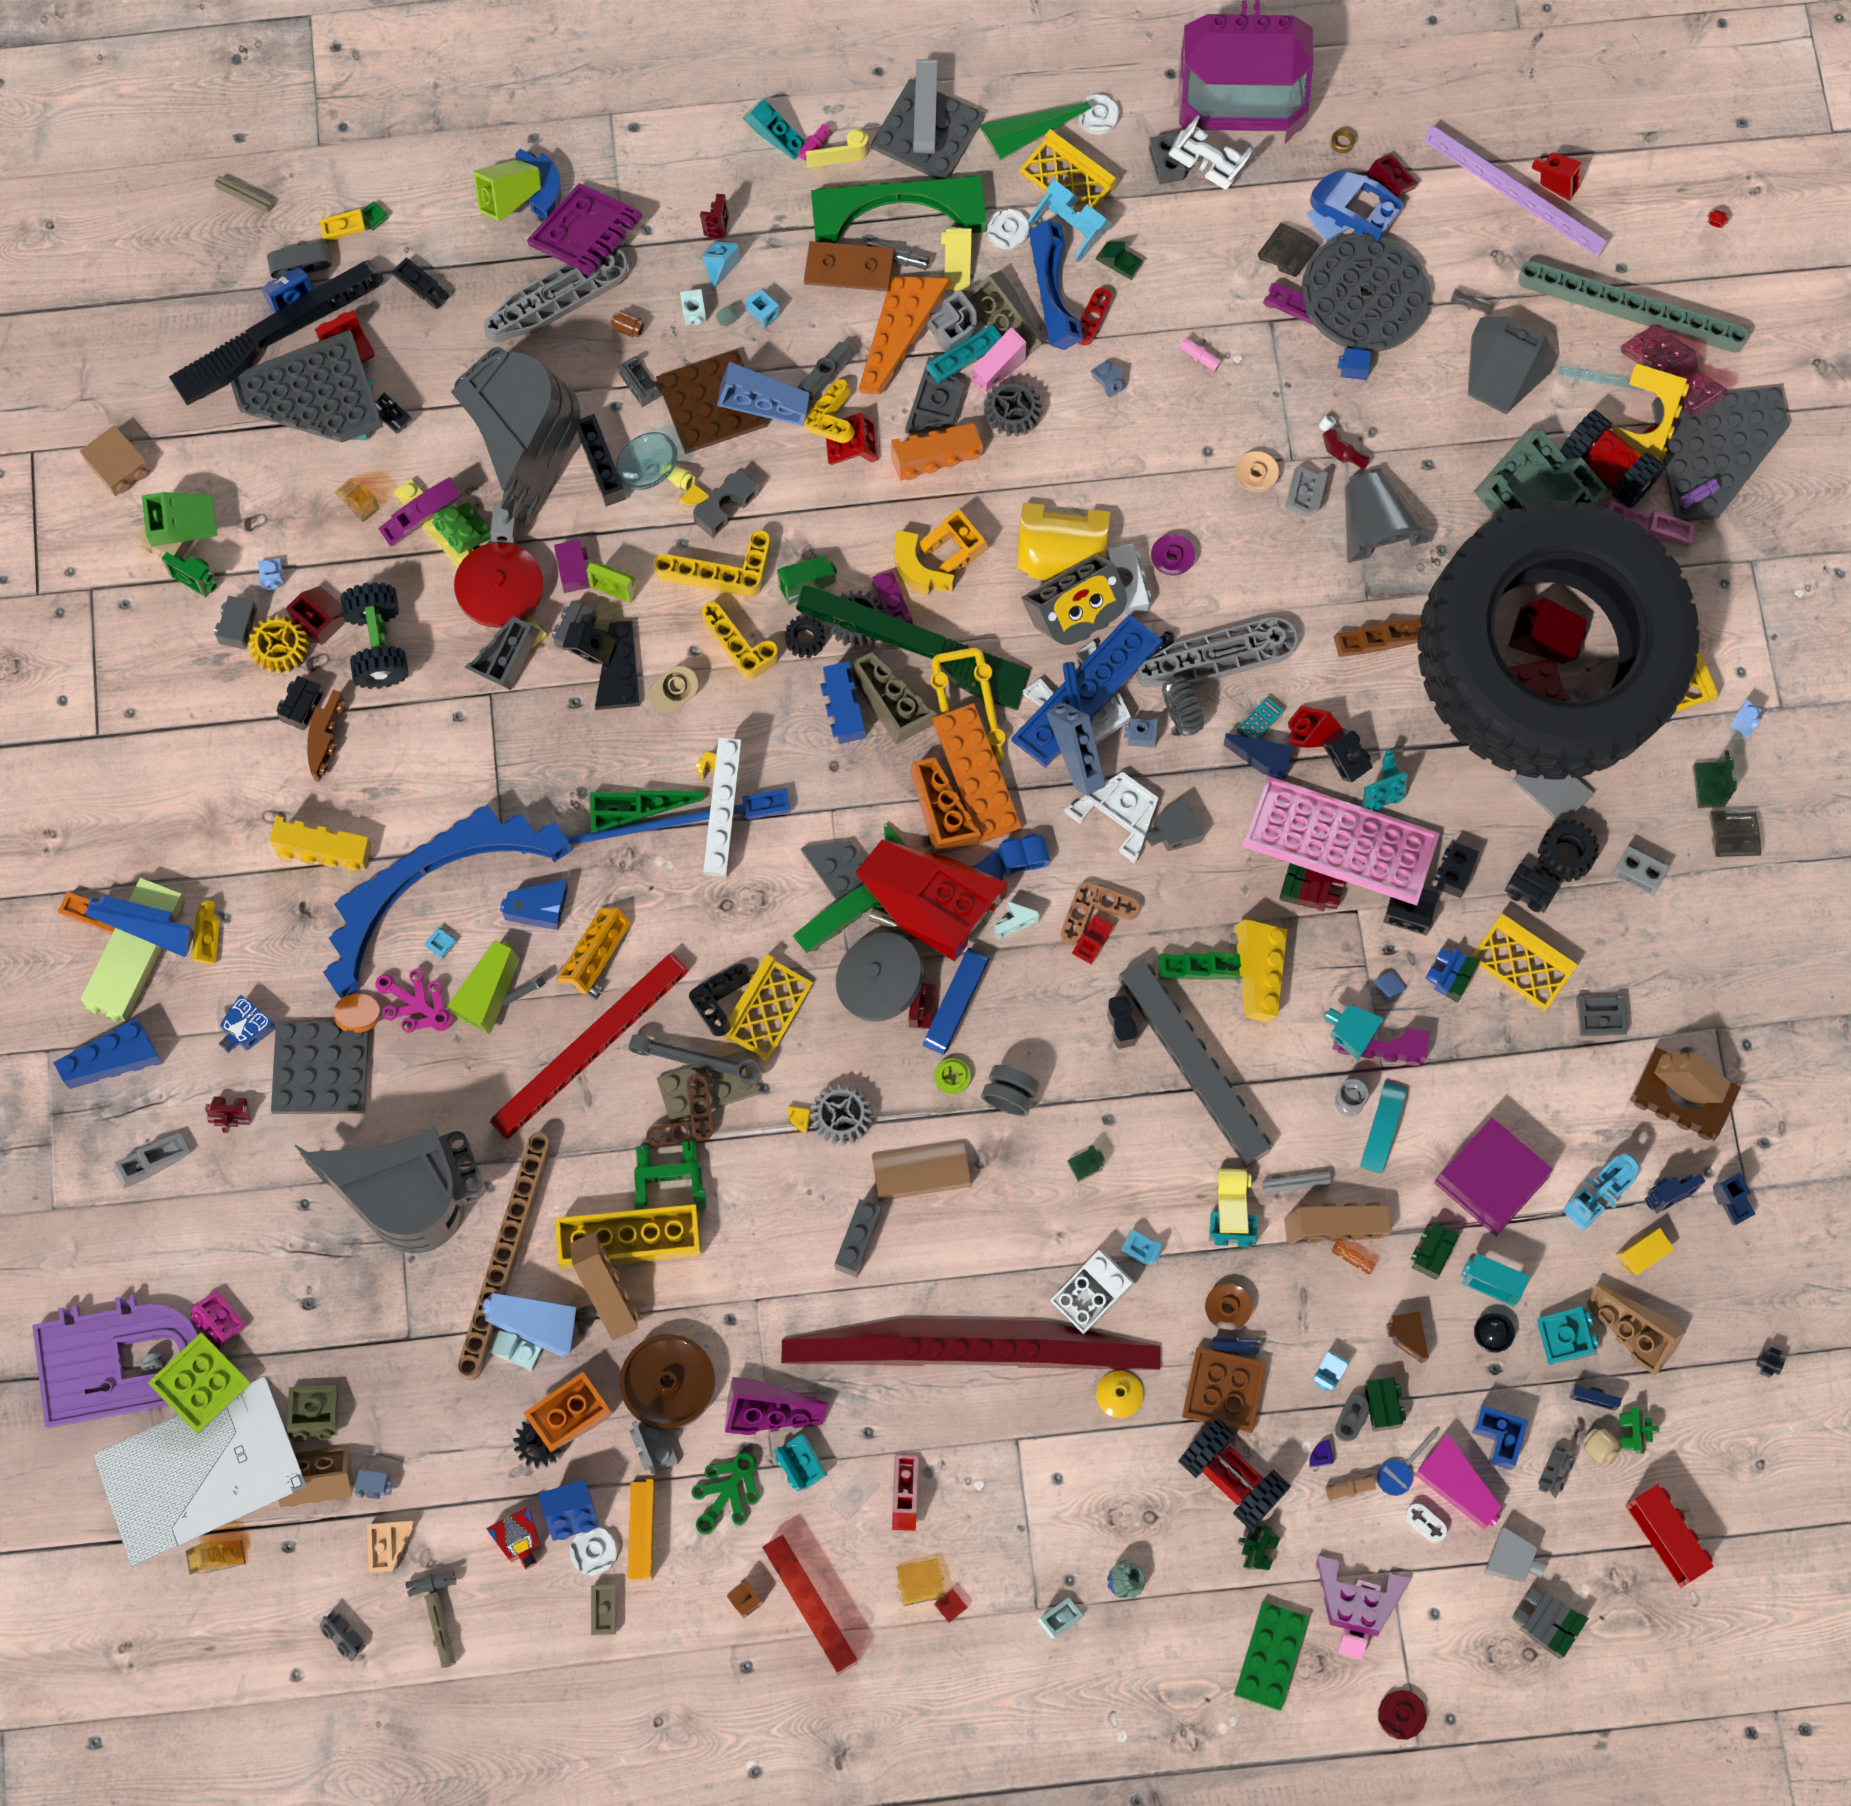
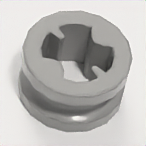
M153 1353L141 1356L140 1362H143L141 1370L150 1371L161 1368L163 1366V1363L159 1361L161 1354Z

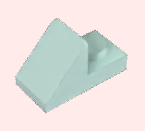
M1007 902L1006 909L1011 919L1004 918L998 921L996 926H994V935L997 941L1030 927L1039 922V914L1032 909Z
M498 1331L489 1353L533 1371L542 1348L520 1339L516 1334Z
M1068 1597L1037 1621L1055 1641L1084 1616Z

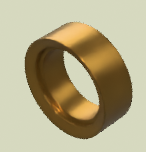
M1347 129L1336 130L1331 138L1333 150L1338 153H1348L1351 151L1355 142L1353 133ZM1339 136H1345L1350 140V145L1340 147L1335 143V139Z

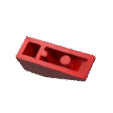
M895 1455L892 1530L916 1531L919 1455Z

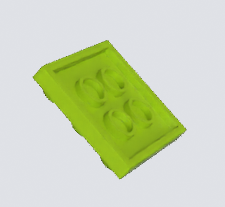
M202 1333L148 1382L197 1435L251 1385Z

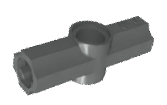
M839 341L825 357L817 361L816 367L797 388L809 392V399L813 400L827 384L835 380L836 374L854 356L850 346L845 342ZM823 369L831 370L827 373L822 372Z

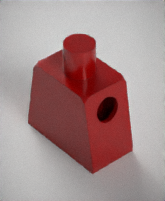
M1554 152L1550 153L1546 161L1539 157H1536L1532 169L1541 173L1540 184L1570 201L1581 186L1582 162Z

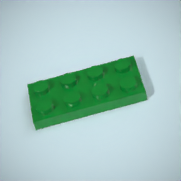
M1262 1601L1233 1696L1281 1711L1308 1622V1616Z

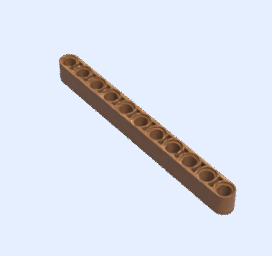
M541 1132L533 1133L528 1139L461 1351L458 1370L466 1380H475L482 1372L496 1327L491 1323L484 1328L478 1326L479 1320L485 1318L486 1315L482 1311L483 1303L493 1293L506 1295L551 1151L548 1137ZM537 1141L545 1142V1146L540 1150L533 1148ZM530 1163H537L538 1168L535 1171L527 1170V1166ZM523 1185L532 1186L530 1192L526 1194L521 1193L520 1188ZM516 1207L525 1208L522 1215H513V1210ZM509 1229L518 1230L515 1237H506ZM509 1251L511 1255L507 1260L499 1259L501 1252ZM496 1273L504 1274L502 1281L498 1283L492 1281V1277ZM480 1340L483 1342L479 1350L471 1349V1344L474 1341ZM467 1363H474L476 1365L473 1372H464V1367Z

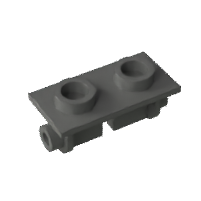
M1557 1446L1556 1449L1552 1450L1547 1466L1554 1469L1550 1471L1544 1468L1538 1482V1489L1545 1493L1549 1490L1554 1498L1557 1497L1559 1492L1563 1491L1566 1483V1474L1572 1470L1575 1463V1455L1569 1447L1566 1450L1561 1446Z
M332 1611L327 1617L323 1616L320 1623L322 1634L337 1645V1650L343 1657L347 1656L350 1661H353L356 1652L360 1653L366 1648L364 1645L365 1641L354 1629L347 1634L344 1632L350 1627V1624L340 1613Z

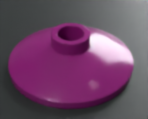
M1168 534L1160 537L1154 543L1151 550V560L1155 568L1161 573L1177 576L1187 572L1192 567L1195 560V550L1191 542L1185 537L1177 534ZM1175 556L1176 560H1170L1168 557Z

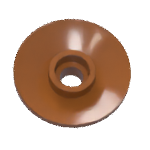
M1225 1283L1216 1286L1210 1291L1205 1301V1312L1209 1321L1216 1327L1223 1330H1235L1245 1325L1252 1313V1301L1242 1287ZM1225 1305H1230L1232 1307V1311L1225 1312L1223 1307Z

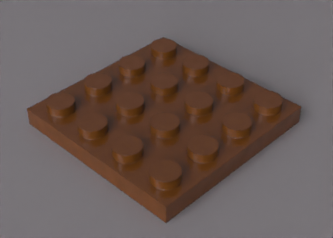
M738 349L656 376L657 383L685 454L767 427L765 417L717 406L720 384L728 363L732 362L744 367Z

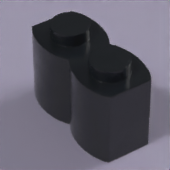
M1126 995L1110 998L1107 1008V1017L1113 1026V1041L1118 1049L1135 1046L1137 1038V1026L1131 1017V1002Z

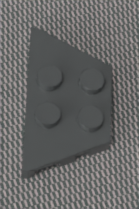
M929 356L926 365L934 360V358ZM925 368L908 418L905 433L953 426L965 384L953 376L938 384Z
M851 841L804 846L801 848V852L836 902L863 885L855 872L864 860Z

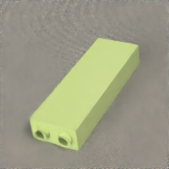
M142 878L139 879L129 899V902L169 911L173 914L175 922L186 901L181 893ZM115 928L80 999L85 1005V1009L94 1014L102 1012L106 1014L108 1019L114 1022H119V1020L127 1022L163 948Z

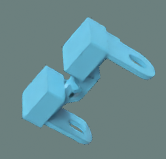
M1053 179L1046 189L1048 191L1029 217L1028 225L1037 223L1049 207L1054 214L1062 217L1076 229L1080 228L1079 231L1087 239L1076 253L1075 260L1079 262L1088 253L1093 244L1096 243L1102 233H1106L1112 222L1088 204L1085 205L1081 212H1075L1074 205L1079 200V197Z
M1623 1153L1620 1157L1616 1156L1599 1173L1595 1181L1589 1177L1585 1180L1597 1191L1594 1196L1584 1187L1565 1206L1563 1212L1581 1230H1585L1605 1210L1597 1200L1602 1196L1614 1209L1617 1206L1614 1199H1617L1637 1179L1636 1174L1640 1171L1639 1165L1628 1154Z

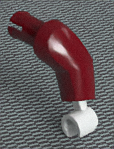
M1325 415L1319 423V427L1325 431L1322 436L1327 452L1342 463L1350 462L1365 469L1370 457L1355 450L1352 444L1342 441L1339 432L1332 429L1336 424L1335 418L1330 417L1328 420Z

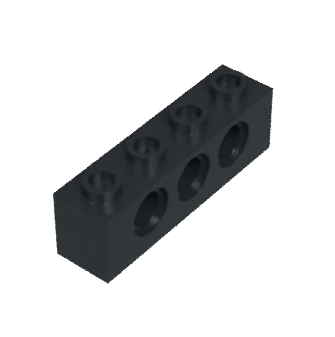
M595 414L581 418L577 434L605 506L607 507L626 500L623 485Z

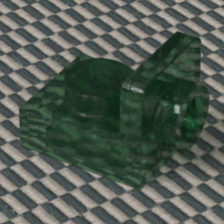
M1094 1145L1089 1146L1087 1151L1067 1160L1077 1182L1102 1171L1103 1162H1105L1100 1149L1096 1150Z

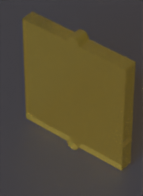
M938 1558L896 1567L899 1579L897 1587L901 1590L903 1606L945 1598L942 1583L944 1577L940 1573Z

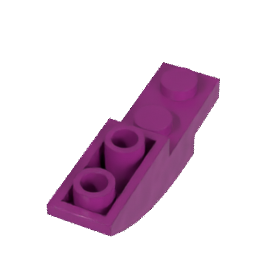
M448 477L391 515V519L378 529L388 544L395 546L424 522L433 519L436 512L455 502L462 494L451 477Z

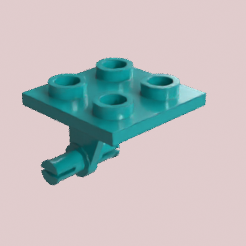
M1387 750L1382 760L1383 780L1364 786L1363 808L1377 811L1385 805L1396 804L1406 798L1408 775L1406 772H1399L1394 758L1395 754L1392 750Z

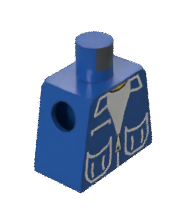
M240 995L220 1024V1027L227 1035L220 1041L219 1045L228 1053L237 1044L247 1051L272 1033L276 1026L273 1021L245 997Z

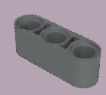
M321 241L272 251L267 255L270 276L274 279H278L289 270H295L298 267L305 273L325 270L332 266L328 244Z

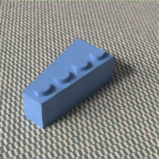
M729 362L720 384L717 406L802 426L807 413L809 392Z

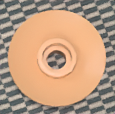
M1260 451L1244 454L1238 460L1235 467V476L1238 483L1246 490L1252 492H1263L1270 489L1276 483L1279 475L1276 461L1267 453ZM1258 473L1260 477H1254L1252 474Z

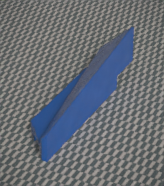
M101 896L100 899L91 897L86 910V915L180 956L186 957L194 932L188 925L174 923L175 918L169 911L109 896Z

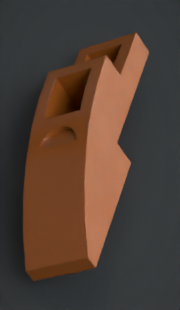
M332 690L325 709L316 706L309 727L307 739L308 763L313 779L319 782L321 776L326 774L328 759L334 755L337 747L332 734L337 726L336 719L338 714H342L345 708V701L342 693L336 690Z

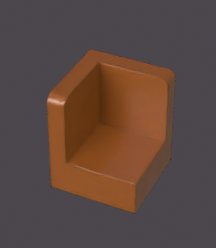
M745 1578L738 1587L727 1594V1598L743 1619L763 1605Z

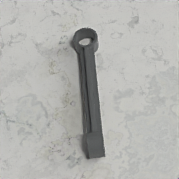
M636 1034L632 1035L628 1050L638 1055H654L738 1076L746 1085H755L762 1077V1070L759 1064L752 1059H746L739 1063L654 1042L645 1036ZM755 1066L758 1071L753 1078L745 1079L742 1077V1071L745 1067Z

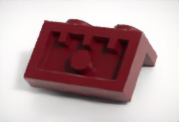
M1392 153L1376 159L1366 173L1369 179L1379 182L1397 198L1404 193L1414 190L1418 185V182Z
M716 193L715 201L711 202L710 212H700L704 236L712 239L725 238L729 220L725 194Z
M923 983L918 996L910 1005L908 1018L910 1028H930L933 1019L935 984Z

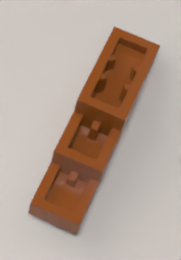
M1420 619L1383 622L1380 626L1360 627L1354 632L1336 633L1333 638L1339 657L1360 655L1418 643V629L1422 625Z

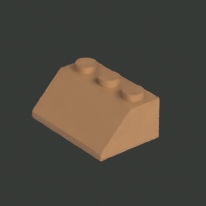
M349 1445L294 1453L306 1487L279 1499L280 1507H293L299 1504L319 1503L326 1500H341L346 1497H352L353 1478Z

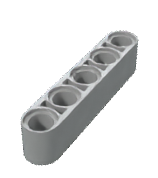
M916 59L913 153L935 154L938 60Z

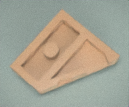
M414 1521L367 1524L369 1574L395 1571L414 1528Z

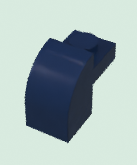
M1740 1172L1733 1173L1713 1185L1718 1205L1723 1206L1732 1225H1737L1755 1215L1746 1197L1751 1192Z

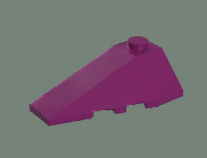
M732 1377L727 1401L725 1433L753 1435L756 1434V1431L770 1429L771 1432L779 1431L778 1428L788 1426L801 1428L822 1425L828 1402L758 1380Z

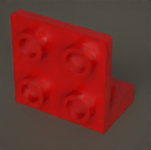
M862 412L842 419L848 421L855 431V435L850 441L840 443L826 438L827 458L830 465L857 456H861L871 463L879 460L875 420Z

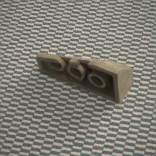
M1001 270L990 274L966 296L976 311L977 321H982L987 326L993 324L1001 336L1010 328H1013L1026 341V356H1029L1043 344L1016 290Z

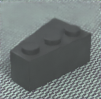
M513 616L494 635V639L479 651L480 654L464 668L511 690L540 630Z

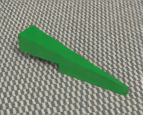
M1086 102L979 125V128L987 142L990 143L999 161L1035 140L1037 141L1044 137L1050 129L1054 131L1091 109V106Z
M636 790V793L590 792L589 822L591 833L703 801L704 792Z

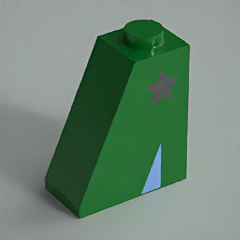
M826 556L777 569L779 589L788 605L798 601L803 586H811L821 590L836 583L835 574H837V569L832 561L829 562Z

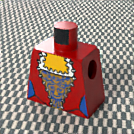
M528 1507L486 1528L510 1562L520 1559L525 1570L538 1564L533 1551L539 1549L541 1544Z

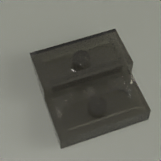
M1280 223L1258 252L1259 260L1276 265L1278 271L1297 277L1317 250L1319 244L1297 229Z
M1756 810L1710 811L1709 819L1713 832L1712 844L1715 857L1761 856V840Z

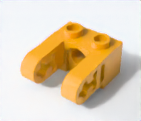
M959 508L944 519L940 526L924 537L918 545L925 555H929L952 538L960 550L947 559L938 569L939 572L952 575L957 574L989 549L985 539Z

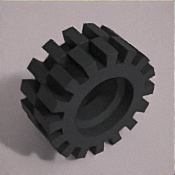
M804 615L802 619L800 616H797L796 621L792 619L790 625L787 624L785 631V641L788 650H792L794 656L799 654V658H803V655H807V658H811V654L814 657L818 655L817 651L821 652L825 645L824 626H821V622L819 620L815 621L814 617L809 619L808 615ZM802 630H809L813 633L814 638L810 643L803 644L797 640V634Z

